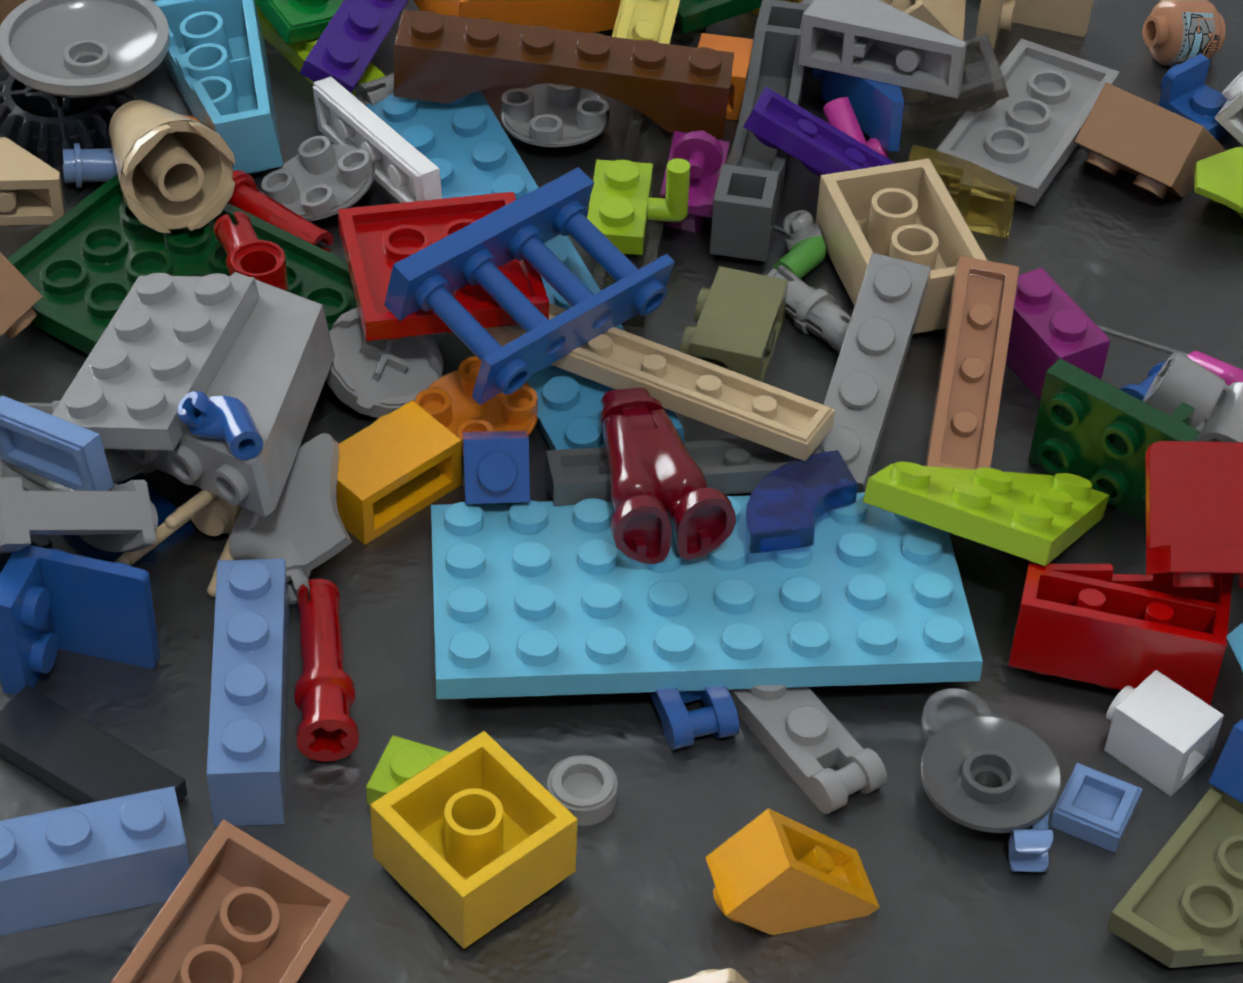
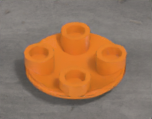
M477 356L468 357L463 360L458 370L434 381L428 387L430 389L421 391L414 401L462 440V458L463 432L526 430L529 436L538 420L539 406L537 393L527 382L512 394L505 395L500 393L481 405L476 402L472 394L481 366V361Z

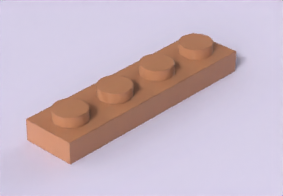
M959 256L954 275L925 466L974 470L980 467L991 468L1019 266Z

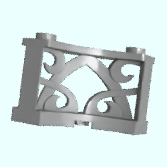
M60 401L23 404L52 415ZM0 457V554L19 551L30 545V535H78L91 546L107 552H134L154 545L158 515L154 504L150 501L147 482L145 480H131L120 485L113 483L114 486L109 491H76L5 462Z

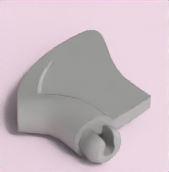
M322 433L299 447L275 510L267 517H264L242 507L229 539V551L234 560L285 559L289 604L291 605L298 603L297 591L302 584L308 588L309 596L310 586L308 577L311 570L329 560L352 543L340 518L336 501L339 445L328 433Z

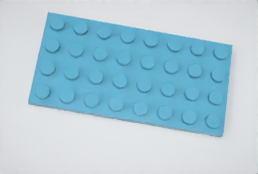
M842 491L826 494L778 493L774 495L727 496L735 511L736 524L732 534L718 548L703 557L693 560L681 558L674 541L673 526L671 524L672 536L669 554L664 561L657 564H643L630 559L616 547L610 528L612 516L616 511L612 502H606L601 499L589 498L578 502L576 505L554 506L553 501L537 502L533 500L517 503L465 504V502H458L455 504L431 505L436 699L656 692V689L677 688L678 691L705 690V687L726 686L728 690L753 689V686L786 685V688L968 682L980 681L983 660L949 532L863 502L865 492Z

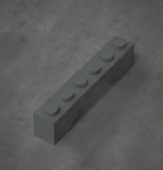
M762 0L754 33L748 76L737 130L726 163L722 164L714 197L710 254L767 262L790 154L780 148L774 149L762 144L757 140L753 132L744 128L743 125L765 86L800 106L808 72V66L799 65L803 13L810 6L809 4Z

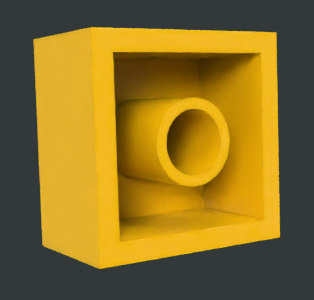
M485 731L370 804L373 857L463 949L576 872L578 819Z

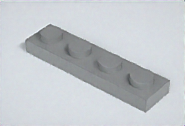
M871 253L823 404L835 409L834 426L806 460V479L859 493L865 491L931 278V266Z

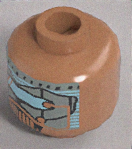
M1161 0L1155 5L1150 16L1146 18L1142 30L1143 41L1148 47L1151 56L1163 66L1182 64L1199 54L1211 60L1215 53L1223 46L1226 33L1225 21L1222 15L1218 13L1214 4L1208 0Z

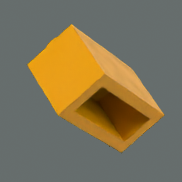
M413 400L390 414L379 417L373 424L338 444L339 463L336 486L338 512L344 527L364 545L462 485V440Z

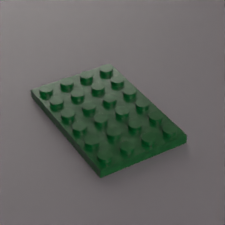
M118 173L7 258L43 296L31 307L37 315L30 324L88 355L95 347L139 276H147L153 273H166L170 276H206L220 273L230 276L226 267L227 255L213 230L217 219L225 214H228L232 223L237 225L233 212H244L249 216L259 240L271 241L284 250L288 292L322 304L329 331L342 314L358 306L346 260L229 203L226 204L218 216L201 228L190 231L185 227L170 229L171 233L158 232L142 224L128 209L122 196Z

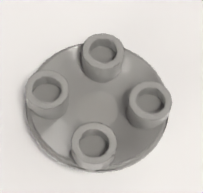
M543 83L524 89H509L503 93L501 99V122L505 130L518 140L536 146L567 147L587 142L601 134L610 120L609 104L606 100L591 90L563 84Z
M314 136L300 144L298 155L288 160L278 170L266 175L262 180L261 186L264 193L306 220L315 221L333 216L338 213V209H345L356 203L370 188L375 176V166L368 151L346 144H331L330 139L326 136Z

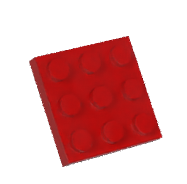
M514 192L338 209L339 231L366 341L395 340L410 336L453 333L432 310L424 311L420 309L401 321L390 312L384 303L393 264L515 201ZM514 259L503 266L497 267L549 320V299L541 275L525 259L520 261ZM468 283L466 286L451 293L484 328L518 325L479 284L470 285Z

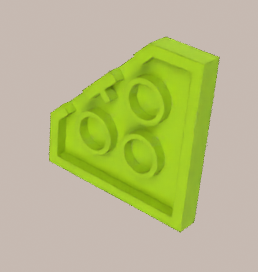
M901 461L890 464L868 478L863 502L1046 566L1103 519L1109 494L1092 489V483L1089 480L1068 473H1058L1052 476L1003 472L987 467H980L976 470L932 467Z

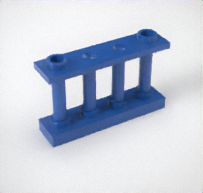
M579 167L393 264L384 305L399 321L420 309L424 311L432 310L481 361V366L472 397L479 405L500 393L505 395L514 393L526 383L531 375L640 313L642 316H646L652 313L662 304L668 294L666 285L675 261L668 254H665L638 269L586 218L588 214L586 208L594 182ZM560 234L562 236L570 235L616 283L593 294L544 243ZM514 259L519 261L525 259L566 300L571 308L548 320L497 267L503 266ZM468 283L470 285L479 284L526 333L501 346L451 293L466 286Z

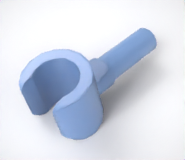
M1050 812L1042 820L1030 826L1029 829H1015L1010 832L1008 860L1012 872H1046L1048 870V851L1052 847L1054 836L1048 826Z

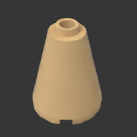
M144 100L127 102L115 111L110 120L109 135L120 188L128 209L142 224L161 233H171L170 229L185 227L192 231L205 226L222 212L234 192L235 182L232 177L235 159L234 153L218 132L203 123Z

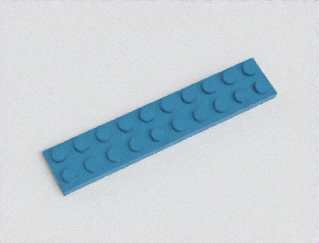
M481 91L470 93L449 104L394 97V94L389 95L374 106L370 103L366 104V107L440 169L442 199L514 192L517 200L539 188ZM560 234L544 243L593 294L601 291L568 236ZM541 276L549 303L567 310L570 309L571 306ZM621 324L615 327L625 331ZM549 365L529 377L526 382L536 391L539 409L536 425L550 450L605 447L603 432L599 425L600 415L603 410L601 400L605 393L616 389L553 365ZM663 408L673 422L682 441L685 442L683 426L674 411Z

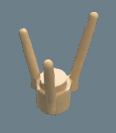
M201 489L193 498L177 508L175 512L165 519L164 523L157 527L154 545L134 552H124L114 562L133 565L190 520L206 535L218 536L228 533L229 538L219 560H234L229 551V539L242 507L231 505L221 497ZM217 565L207 588V593L211 597H216Z

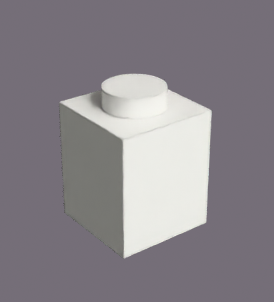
M1155 670L1137 688L1134 689L1131 686L1123 688L1112 701L1106 714V719L1111 722L1104 751L1169 796H1172L1211 758L1224 715Z

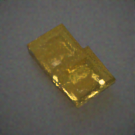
M916 145L912 146L908 161L927 158L931 160L970 231L1003 238L1009 237L1018 187L990 170L970 161L934 149Z

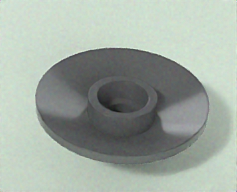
M972 716L952 721L932 735L922 753L920 777L927 796L944 815L965 827L990 833H1007L1015 829H1025L1042 820L1057 801L1061 786V772L1053 751L1036 733L1014 721L993 716Z

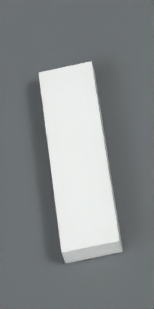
M328 77L314 82L313 92L318 130L328 137L334 144L351 145L368 151L375 166L374 180L400 203L442 199L440 169L335 79Z

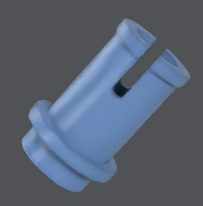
M80 143L74 144V149H63L64 183H75L76 188H82V183L107 182L117 174L112 148L80 149Z

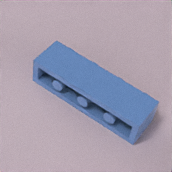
M285 559L217 560L207 755V781L213 827H218L223 819L234 826L285 824L290 607Z
M172 786L0 821V936L167 901L190 868L175 787Z

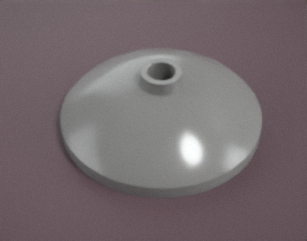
M27 0L9 13L0 26V59L5 69L25 85L40 92L60 97H95L128 88L145 78L162 62L170 43L167 19L161 9L151 0Z

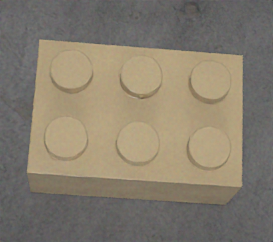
M927 158L821 175L815 224L820 227L826 251L854 306L871 253L873 252L931 266V278L913 334L946 328L955 269L959 256L982 260L987 259L931 160Z

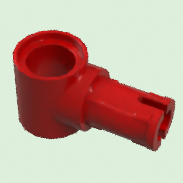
M233 212L237 225L232 223L228 214L218 218L214 224L213 231L227 255L226 267L230 276L237 272L248 277H255L258 281L288 291L284 250L271 241L259 240L249 216L244 212Z

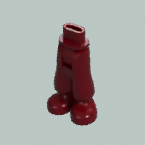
M640 387L612 390L605 393L601 400L603 410L600 415L599 425L603 432L609 462L611 498L616 511L612 516L610 525L616 547L628 558L640 563H660L666 559L670 551L672 524L674 541L681 558L693 560L703 557L718 548L734 530L736 524L734 508L726 494L714 488H707L701 469L687 451L673 422L664 411L662 403L651 397L647 389Z

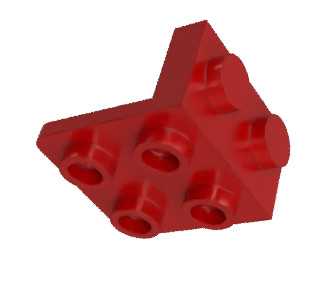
M1158 441L1152 443L1147 448L1146 575H1172L1173 588H1214V576H1239V588L1243 589V442Z

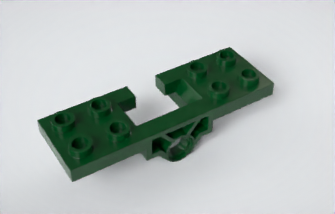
M1059 358L1046 371L1028 461L1052 475L1068 473L1089 480L1092 483V489L1109 494L1108 505L1146 525L1147 448L1152 443L1158 441H1199L1201 431L1190 426L1195 410L1194 407L1182 402L1171 415H1168Z

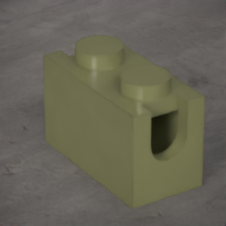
M719 266L711 289L702 287L699 292L694 321L697 322L696 327L686 326L680 352L764 383L784 326L788 280Z

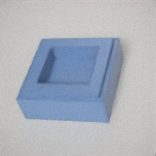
M1077 763L1055 806L1050 827L1116 853L1139 804L1143 789Z

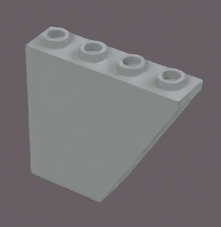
M235 272L234 274H232V275L229 276V277H248V276H245V275H242V274H240V273ZM255 279L260 299L206 395L208 397L230 396L239 399L246 405L263 440V447L260 453L253 459H237L230 452L226 441L199 438L188 430V426L174 451L114 450L132 457L142 465H150L168 473L184 484H192L215 494L231 505H239L267 517L277 506L334 360L335 353L322 304Z

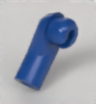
M193 391L185 395L180 401L177 409L178 418L183 424L188 425V430L193 435L204 439L226 441L232 455L240 460L253 459L262 450L263 440L249 409L239 399L230 396L208 397L202 391Z

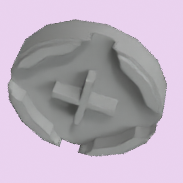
M358 307L342 314L329 331L335 357L325 381L339 400L358 413L375 418L390 414L411 400L415 401L416 396L421 391L430 389L428 387L442 376L444 362L438 342L432 334L403 337L395 340L366 341Z

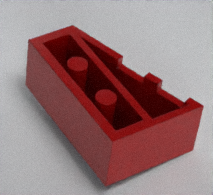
M1029 563L1008 666L1030 670L1040 675H1054L1097 684L1107 689L1121 690L1126 686H1131L1134 689L1137 688L1148 676L1157 670L1208 705H1211L1227 646L1226 636L1228 635L1233 576H1214V588H1173L1172 575L1113 574L1112 564H1047L1044 566Z

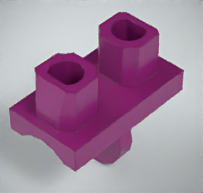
M705 131L674 132L668 162L672 159L680 158L690 163L689 202L687 217L681 222H667V226L696 233L700 232L703 217L712 218L716 188L722 164L726 162L730 142L717 140ZM667 167L662 184L660 198H666Z

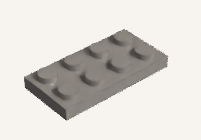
M1021 38L935 151L933 166L936 171L952 176L959 181L971 183L1005 195L1011 200L1035 206L1078 145L1074 141L1103 86L1107 82L1117 87L1120 72Z
M166 273L139 276L52 415L99 433L104 449L174 451L188 426L183 424L178 418V405L182 398L190 392L202 391L206 394L260 299L255 277H229L220 273L206 276H170Z

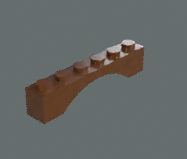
M403 10L394 44V97L449 104L470 93L498 85L527 82L563 84L592 90L619 100L648 116L668 133H674L675 131L683 133L705 131L716 139L723 140L734 53L718 51L707 47L695 48L664 44L653 40L641 41L604 36L599 33H580L549 29L538 25L526 26L503 23L485 18L473 19L442 15L431 11Z

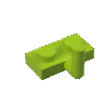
M676 158L667 163L666 198L650 197L653 179L652 163L596 159L593 178L594 185L591 192L587 219L623 254L643 255L647 220L681 222L687 217L690 163L688 161Z

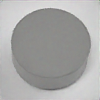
M587 755L571 756L558 762L550 771L547 791L578 819L577 826L597 824L610 816L615 809L617 802V777L614 770L603 760Z

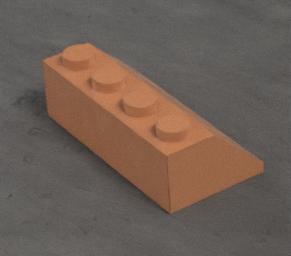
M223 819L111 983H297L346 906L350 896Z

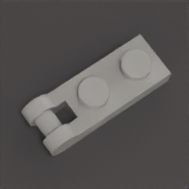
M786 685L753 686V689L728 690L735 704L738 716L821 813L830 814L845 806L848 802V796L857 791L868 794L886 785L887 772L878 754L870 748L863 749L809 687L786 688ZM837 764L840 769L834 771L828 767Z

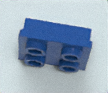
M28 545L19 551L12 552L0 574V681L2 691L16 695L26 685L34 688L41 673L47 674L52 669L58 649L154 669L160 658L149 573L144 569L135 568L125 563H112L70 554L56 548L47 549Z

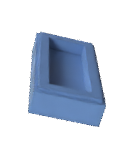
M3 395L0 397L1 460L76 491H109L114 486L99 433Z

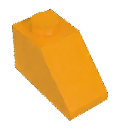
M769 808L705 857L715 884L713 896L722 913L735 923L746 924L772 936L868 916L880 908L856 849Z

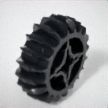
M5 70L0 72V137L10 139L52 168L63 167V149H74V144L80 143V149L112 148L109 135L110 120L115 111L123 104L137 100V95L134 94L132 85L123 90L102 96L85 98L60 97L33 89L18 81Z

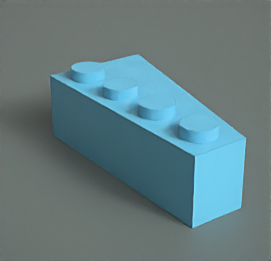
M255 0L154 1L153 3L164 13L169 26L170 43L162 62L192 115L199 119L201 123L218 132L234 153L235 164L233 163V171L242 170L249 174H256L267 169L284 166L264 36Z

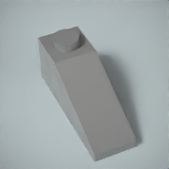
M814 0L803 13L799 65L958 98L961 93L967 43L880 0Z

